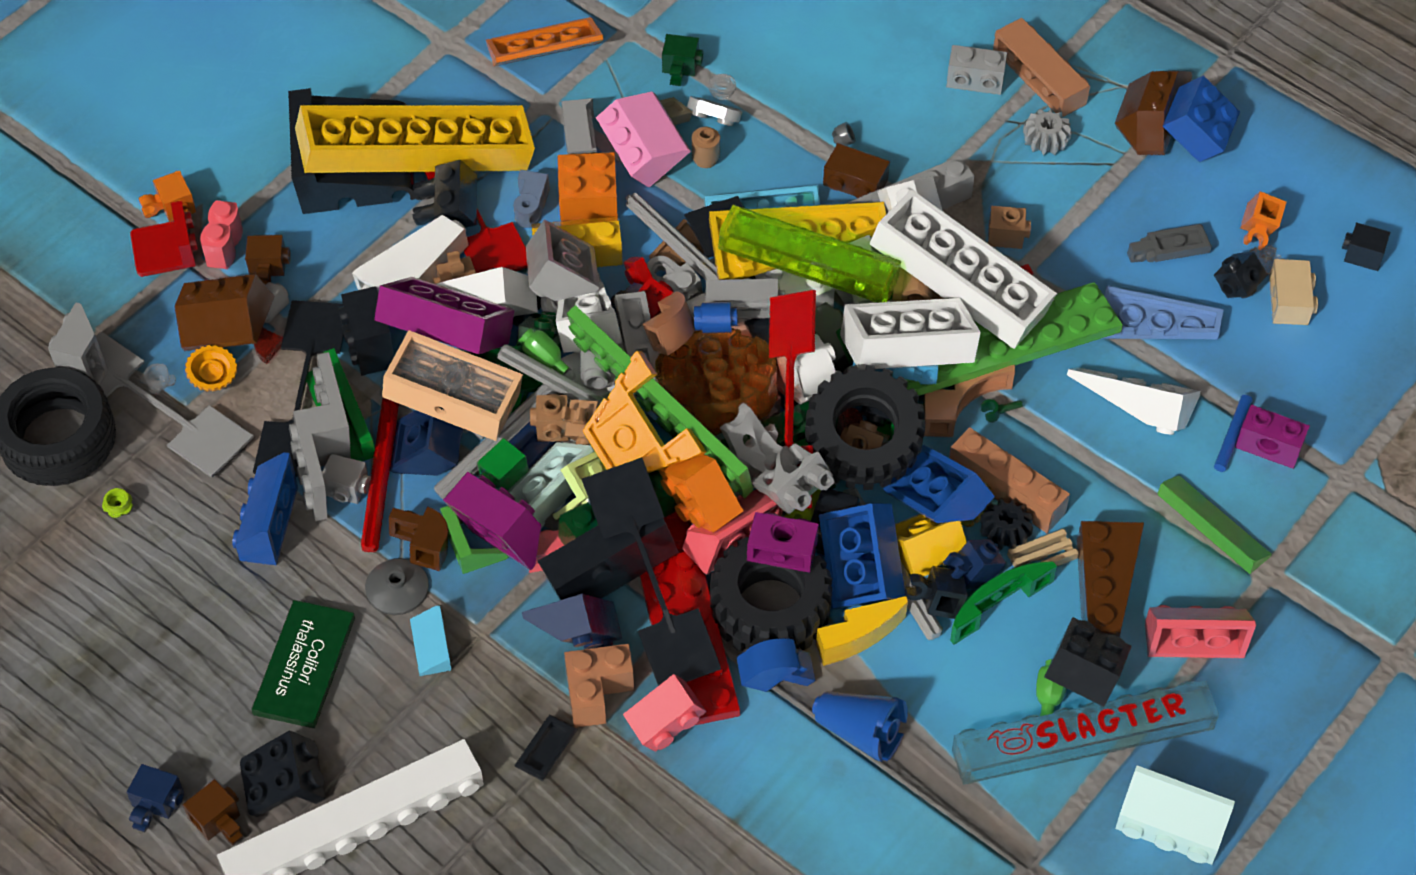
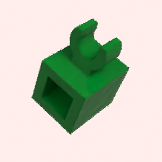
M504 438L477 462L480 476L483 475L496 486L495 489L497 490L502 487L508 491L529 471L526 455Z

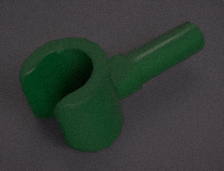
M987 399L982 402L981 411L993 410L985 414L986 420L993 423L999 419L1001 413L1021 408L1023 404L1019 400L998 405L995 400Z

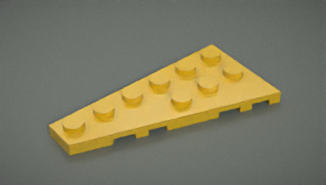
M884 202L709 211V224L718 280L746 279L833 250L867 235L873 237L878 223L886 215Z

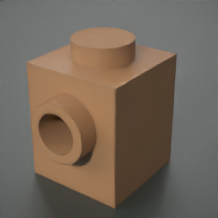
M991 206L988 244L992 247L1022 249L1024 237L1029 238L1031 230V220H1026V208Z

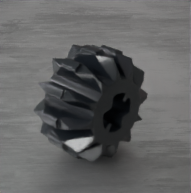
M1000 498L997 505L989 503L986 512H983L981 515V536L991 539L994 544H998L999 552L1004 546L1014 549L1016 545L1027 543V538L1032 536V514L1026 513L1027 508L1025 504L1016 506L1014 498L1010 503H1005Z

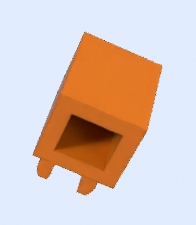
M180 170L154 179L153 184L156 194H146L138 198L145 218L153 217L160 210H164L169 222L174 221L171 202L181 200L185 212L191 211V214L196 213L192 194Z
M1261 191L1247 203L1240 226L1241 229L1248 231L1244 236L1243 243L1248 245L1252 238L1256 237L1259 240L1258 250L1261 251L1268 244V237L1280 227L1287 201Z

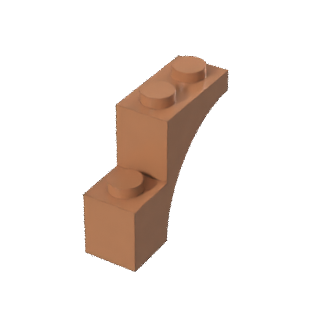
M1015 364L952 385V390L939 389L924 394L923 407L925 411L924 421L926 422L924 436L953 437L956 420L970 402L989 392L1012 389Z

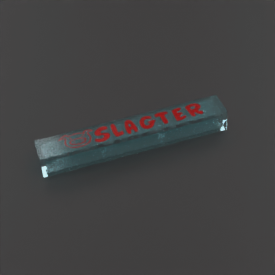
M1206 680L1196 683L1194 681H1186L1173 688L1163 689L1159 687L1141 695H1122L1113 701L1106 702L1104 707L1095 702H1090L1081 708L1072 710L1062 708L1056 710L1053 714L1040 717L1038 715H1030L1021 721L1012 723L998 722L985 729H966L954 735L952 753L962 783L965 785L1214 730L1219 712Z

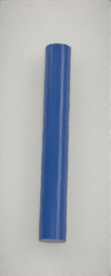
M1242 395L1214 465L1217 471H1226L1241 427L1253 401L1249 395Z

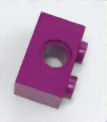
M1250 405L1235 448L1294 469L1310 425Z
M755 512L747 543V561L810 573L818 540L819 524L802 518L791 519L780 517L775 513ZM786 538L788 541H780L778 539Z

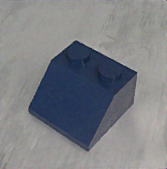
M417 410L402 417L397 421L389 471L397 474L438 476L453 468L459 461V448L463 428Z

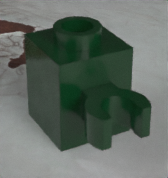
M666 34L662 51V73L671 75L670 85L681 86L683 75L695 77L697 66H702L704 51L699 49V38Z

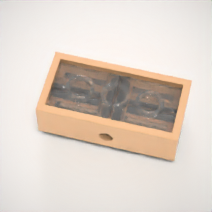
M408 330L384 375L382 397L497 441L519 397L523 374Z

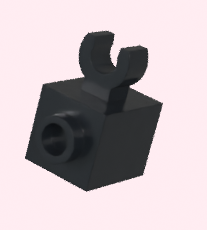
M932 566L927 580L921 574H911V585L918 587L905 588L906 597L909 600L916 601L924 598L927 614L951 619L956 618L968 594L964 575L960 579H955L951 576L955 570Z

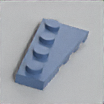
M1111 286L1106 287L1104 297L1123 326L1120 333L1101 339H1218L1224 309Z

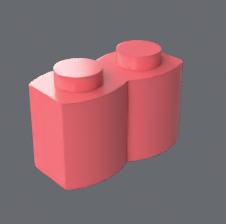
M216 200L209 209V223L201 233L200 242L207 267L228 269L235 260V246L242 238L243 227L237 203Z

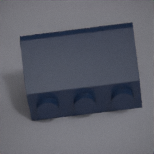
M580 594L522 612L523 619L562 642L573 643L574 647L584 646V649L613 646V641L622 639L613 601Z

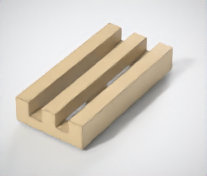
M1061 529L1019 545L1014 549H1009L1007 556L1014 568L1065 550L1066 552L1041 561H1053L1057 566L1077 559L1079 553L1076 548L1073 549L1071 539H1067L1065 529Z

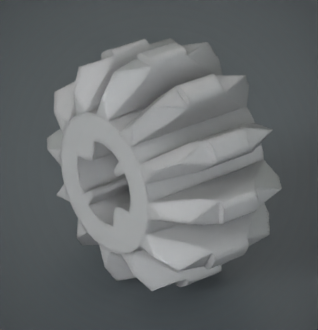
M1039 109L1036 114L1030 113L1023 128L1025 145L1031 146L1032 152L1040 150L1043 156L1046 152L1055 155L1058 150L1064 151L1071 138L1069 119L1063 118L1062 112L1053 113L1052 109L1048 112Z

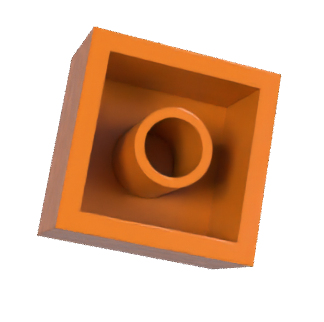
M615 152L558 155L560 220L570 221L618 217Z
M702 455L658 470L663 478L661 485L669 496H673L677 503L675 510L684 522H691L697 528L702 527L714 533L743 512L714 458Z

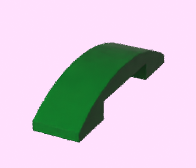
M1051 561L1019 566L994 577L982 585L967 599L958 612L952 625L950 638L952 644H957L979 630L982 613L1016 591L1022 589L1028 597H1031L1053 583L1057 565Z

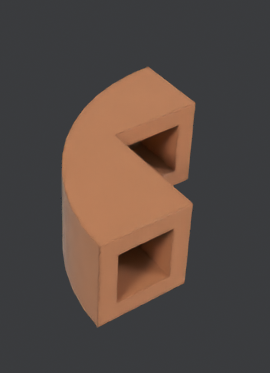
M678 291L659 301L658 305L662 313L643 323L653 351L665 355H670L690 339L695 331L694 319L686 299Z

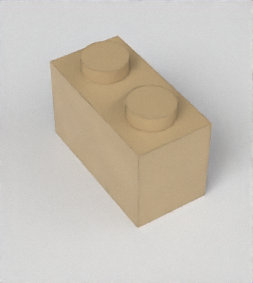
M1274 259L1269 275L1273 324L1309 325L1312 314H1316L1318 309V297L1313 296L1316 275L1311 273L1310 261Z

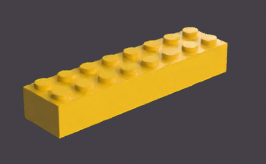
M300 105L295 126L305 173L435 172V166L456 160L463 161L473 171H527L535 150L523 105Z

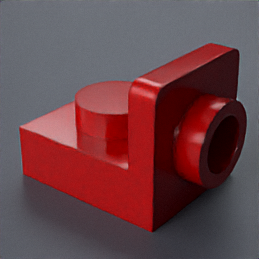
M631 257L623 262L626 268L624 271L626 279L631 285L634 282L644 285L652 277L643 257Z
M652 277L638 290V292L645 291L651 319L662 313L658 302L674 292L666 282L662 280L658 282Z

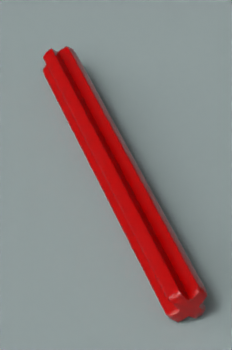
M382 397L361 539L362 551L366 553H375L379 548L399 403Z

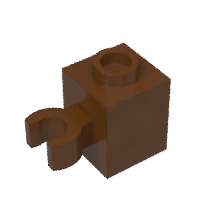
M283 235L247 236L245 260L249 275L256 274L265 285L268 282H272L271 276H285V264H290L291 253L290 247H285Z
M214 779L182 804L188 820L208 841L219 832L232 845L243 838V835L239 832L241 830L234 821L240 816L236 804L239 798L228 785L223 788Z

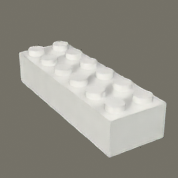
M912 189L882 218L870 241L872 247L944 299L960 298L973 320L1013 349L1020 344L1045 316L1057 294Z

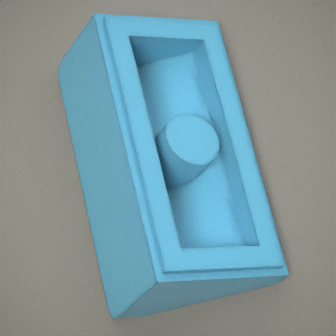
M439 605L410 619L419 676L451 671Z

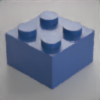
M1203 75L1179 87L1163 127L1195 159L1201 162L1224 152L1240 111Z

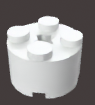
M815 334V352L800 354L795 359L794 400L798 404L810 401L812 395L817 394L818 386L824 380L830 382L831 374L837 372L832 362L836 358L833 347L829 342L824 344L817 334ZM779 357L777 358L779 370L786 384L787 358Z

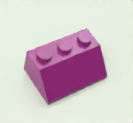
M467 472L443 501L473 534L529 570H532L536 564L541 524L533 516L535 510L522 499L517 503L514 496L502 487L499 490L495 489L496 486L485 476L481 475L477 478Z

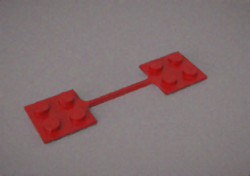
M425 172L428 180L435 177V172ZM477 209V221L481 230L479 233L467 237L469 245L464 249L466 257L470 256L475 272L480 273L500 267L517 272L527 268L526 247L513 222L489 228L485 225Z
M816 290L770 297L769 358H787L785 446L788 448L794 444L795 359L800 354L815 352ZM812 445L800 446L813 454ZM812 500L811 504L806 509L812 508Z

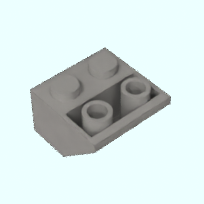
M75 303L70 313L65 315L62 326L56 336L51 338L48 350L55 368H68L82 372L100 385L108 369L82 304Z

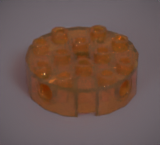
M732 328V332L727 333L694 331L690 339L670 355L660 353L655 360V372L657 373L655 381L714 436L722 433L720 427L725 423L735 420L739 413V406L742 403L749 406L757 418L761 420L770 413L778 400L776 358H769L768 343L757 336L753 339L749 336L741 335V330Z

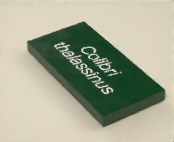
M293 600L251 709L254 716L315 729L355 620L354 613Z

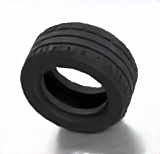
M68 368L35 370L11 383L1 394L0 455L7 468L17 477L22 478V480L42 486L70 484L91 474L109 456L115 443V420L103 389L90 376ZM70 409L84 415L83 423L76 433L63 441L42 445L23 439L25 430L30 423L46 412Z

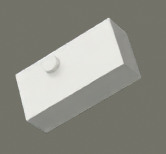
M960 298L846 304L840 336L854 363L858 366V370H865L866 365H874L875 369L974 363L981 332Z

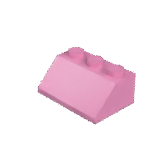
M652 91L616 99L596 117L630 176L648 188L691 152L660 100Z

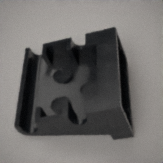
M311 88L288 91L291 177L303 214L339 210V200L346 197L354 199L357 207L392 203L393 193L399 190L407 191L411 200L416 199L413 189H415L413 187L415 183L414 172L305 173L295 131L300 105L407 104L398 100L313 96Z

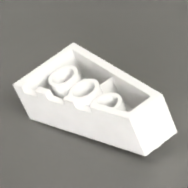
M504 267L436 283V285L515 309L514 316L538 313L537 296L529 288L528 276Z
M599 273V289L597 292L558 301L556 326L563 353H580L581 351L573 341L575 336L568 328L571 324L566 314L575 305L617 345L623 344L615 310L612 308Z

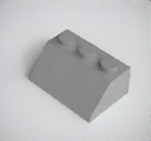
M544 219L526 245L529 288L539 297H548L554 301L597 292L599 289V279L594 246Z

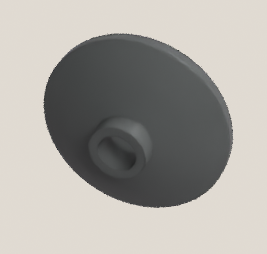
M391 559L379 564L370 572L365 584L366 596L370 604L378 611L389 615H401L413 611L423 603L429 590V582L422 567L411 564L410 560ZM393 580H401L398 583H391Z

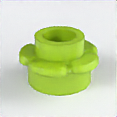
M120 488L109 490L103 498V511L108 512V515L113 518H119L128 514L133 508L131 503L133 500L132 496Z

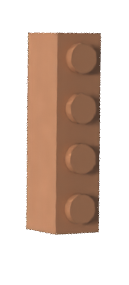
M1021 17L996 30L993 50L1007 52L1006 63L1055 113L1062 112L1064 117L1087 105L1090 90L1087 80L1081 77L1071 67L1070 63L1063 59L1054 50L1053 46L1037 33L1033 26L1029 25Z
M969 427L951 446L950 459L975 472L993 493L996 500L999 501L1002 498L1005 503H1010L1014 498L1016 506L1025 504L1027 508L1026 513L1032 514V524L1048 534L1066 514L1070 493Z

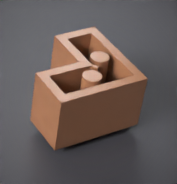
M629 644L564 652L573 726L577 728L606 724L603 695L634 691Z

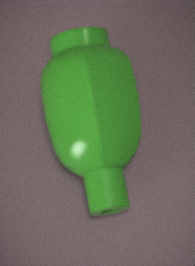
M529 328L519 339V342L522 344V350L527 356L550 369L553 368L561 375L569 369V366L561 360L559 347L545 332L540 330L534 331L532 328Z
M1052 659L1045 661V666L1040 668L1036 681V697L1042 705L1040 718L1045 720L1053 719L1054 709L1064 700L1067 688L1044 678Z

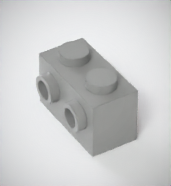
M952 45L946 88L1001 95L1007 52Z

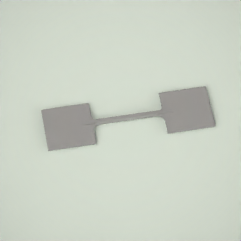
M102 331L96 336L108 369L100 383L106 397L118 387H128L183 426L182 431L167 444V447L211 478L254 438V435L210 405L195 419H184L129 381V377L145 363L143 359Z

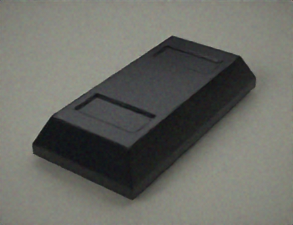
M549 714L516 762L515 767L544 781L578 729Z

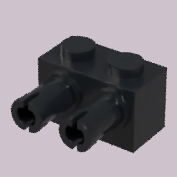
M456 160L435 166L434 178L414 183L413 187L415 189H413L417 200L434 196V203L413 208L415 214L412 215L416 225L419 226L432 222L441 215L451 221H459L465 228L477 225V174L463 161Z

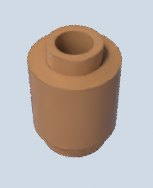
M701 127L692 134V159L701 168H711L720 158V135L717 130L711 127Z

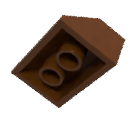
M256 274L184 283L175 304L181 348L184 351L200 349L202 346L206 347L207 345L228 347L257 343L275 296Z

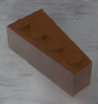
M1081 521L1077 537V551L1079 553L1078 571L1081 618L1109 635L1120 637L1144 522Z

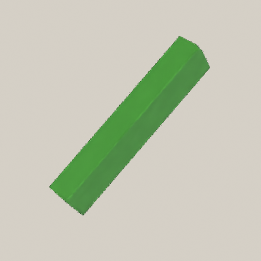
M1180 475L1165 480L1160 484L1158 496L1249 574L1271 557L1272 554Z

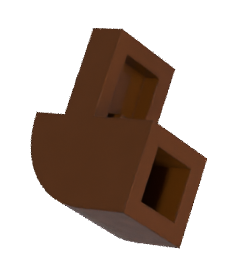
M428 506L423 516L409 510L404 511L393 508L389 515V536L410 542L411 564L440 571L448 553V526L445 518L438 511Z

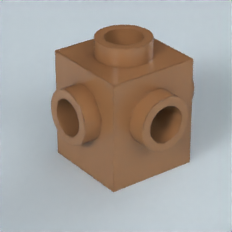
M536 395V408H530V425L536 426L538 442L569 441V438L565 436L567 422L561 419L563 406L568 407L567 395Z
M861 420L860 424L852 423L849 428L845 427L840 438L852 447L870 450L888 443L890 436L877 431L878 426L876 424Z

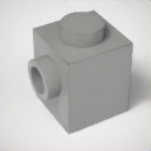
M331 454L322 472L326 496L332 497L336 501L358 504L362 494H366L369 490L371 477L368 476L365 462Z

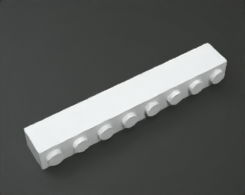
M462 739L217 854V858L224 875H296L307 869L313 870L338 854L345 855L352 852L357 845L363 842L383 837L389 830L399 825L404 826L413 823L418 816L424 813L444 808L450 801L460 796L472 795L479 787L484 785L482 772L465 739Z

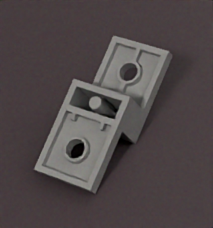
M329 352L317 354L318 367L313 368L316 384L314 385L317 403H321V406L293 411L294 424H289L292 440L290 445L293 459H297L299 483L303 485L305 491L303 492L306 510L313 511L315 521L327 519L325 483L320 467L326 465L331 454L351 459L349 425Z

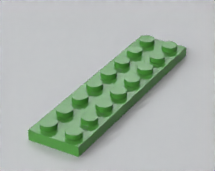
M1095 282L1057 293L1045 316L1015 349L974 320L981 332L975 362L938 365L936 384H920L918 381L907 380V389H915L920 396L1014 364L1019 365L1120 333L1123 324Z
M575 305L566 313L571 324L568 328L575 336L573 339L574 343L584 353L588 350L596 356L594 358L595 363L604 372L610 370L616 376L614 379L616 381L620 373H624L631 363V357ZM652 378L634 393L641 408L646 412L652 410L658 416V423L667 432L673 430L678 435L686 428L692 429L694 435L706 450L704 455L716 459L734 494L738 492L745 499L753 491L748 468L658 382Z

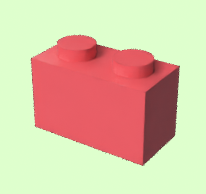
M673 674L623 715L642 745L656 752L668 747L673 742L674 737L681 731L696 725L699 717L706 710L687 682Z

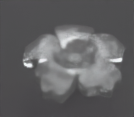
M1272 245L1264 247L1262 251L1258 250L1257 247L1250 250V252H1255L1268 275H1270L1274 259H1283L1281 255H1275L1276 248L1272 247Z

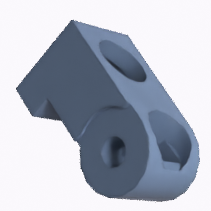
M520 170L518 186L519 194L521 195L515 199L513 205L515 221L523 228H531L532 224L540 221L550 191L548 174Z

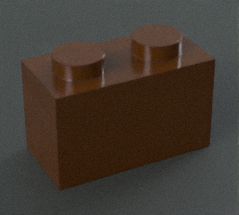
M837 143L824 166L823 185L860 198L885 187L889 178L890 161Z

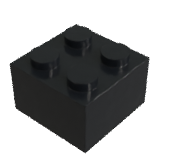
M374 286L341 294L343 307H339L338 311L345 342L348 343L352 366H359L361 376L387 370L394 358V351L388 325L374 320L378 300L377 287Z
M1072 617L1056 648L1044 678L1104 707L1120 678L1131 645L1125 643L1122 638L1116 635H1109L1095 628L1088 621Z

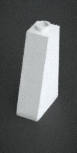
M441 215L355 269L352 274L357 289L361 290L376 286L379 293L380 285L408 277L433 283V278L437 277L436 265L448 262L447 253L459 251L460 255L469 245L466 229L459 221H451Z

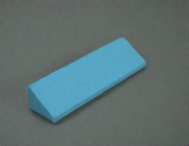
M818 185L704 197L705 207L735 196L739 197L745 209L820 205Z

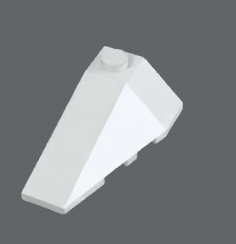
M1079 367L1068 369L1067 372L1069 377L1148 425L1156 426L1157 432L1174 435L1175 431L1186 428L1201 392L1166 383L1161 385L1151 384L1150 387L1146 386L1144 379L1123 377L1122 380H1117L1118 375Z

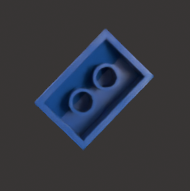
M926 445L921 447L917 461L912 468H907L906 475L899 480L895 477L892 478L891 485L883 488L885 493L935 523L974 520L995 497L975 472Z
M282 453L259 465L255 477H251L249 480V498L247 504L243 503L241 507L240 529L235 530L232 540L233 548H236L240 561L277 566L298 490L290 453Z
M870 503L819 514L825 561L827 563L826 568L830 571L832 577L833 609L874 604L906 596L892 504Z

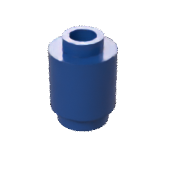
M731 302L702 303L701 306H694L695 331L727 333L732 332V326H738L737 308H731Z

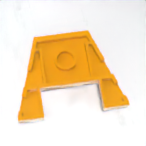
M636 351L630 358L631 363L625 372L620 373L616 379V385L609 396L602 400L583 429V433L606 470L642 457L647 472L651 473L704 455L706 450L694 435L692 429L686 428L664 445L633 396V393L640 389L642 385L657 375L642 351Z

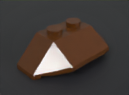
M1151 71L1129 83L1115 121V126L1138 155H1165L1172 135L1163 127V123L1179 87L1191 81L1192 72Z

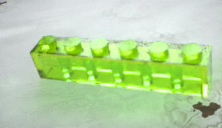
M732 205L719 232V250L877 303L888 302L898 282L901 267L900 260L864 249L861 246L837 240L834 237L810 231L804 227L780 221L777 218L753 212L750 209Z

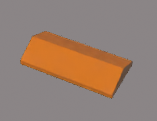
M588 17L486 39V44L493 65L498 66L599 44L603 41V34L593 19Z

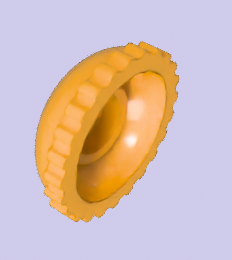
M207 345L206 347L202 346L200 349H196L195 352L190 354L185 363V373H187L189 382L193 383L194 387L207 392H215L226 388L228 384L232 383V380L235 379V374H237V364L233 354L229 353L227 349L225 350L223 347H217L216 345Z

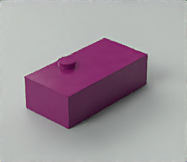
M408 277L380 285L374 320L402 330H410L463 350L482 354L509 344L515 309L418 278Z

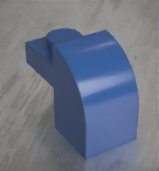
M792 639L766 640L751 646L737 657L741 685L767 692L782 680L803 686H809L816 681L810 652L796 649Z

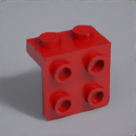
M182 200L171 202L174 221L136 228L130 232L138 276L144 277L196 266L193 251L198 250L195 233L190 234L189 229L194 228L191 211L185 212Z

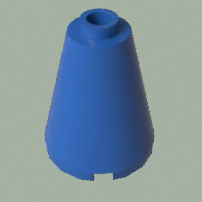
M826 691L822 696L819 695L815 699L812 713L815 714L817 723L874 760L883 762V760L888 761L891 759L902 740L903 733L898 732L900 722H907L908 707L906 701L897 697Z

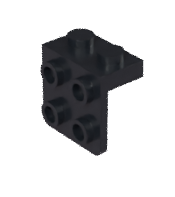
M289 730L241 758L240 769L248 813L250 815L258 817L294 796L314 804L326 799L324 777L318 760L319 752L314 740Z

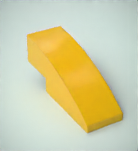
M904 596L845 610L844 622L817 628L816 645L823 666L856 655L892 632L906 618L907 597Z

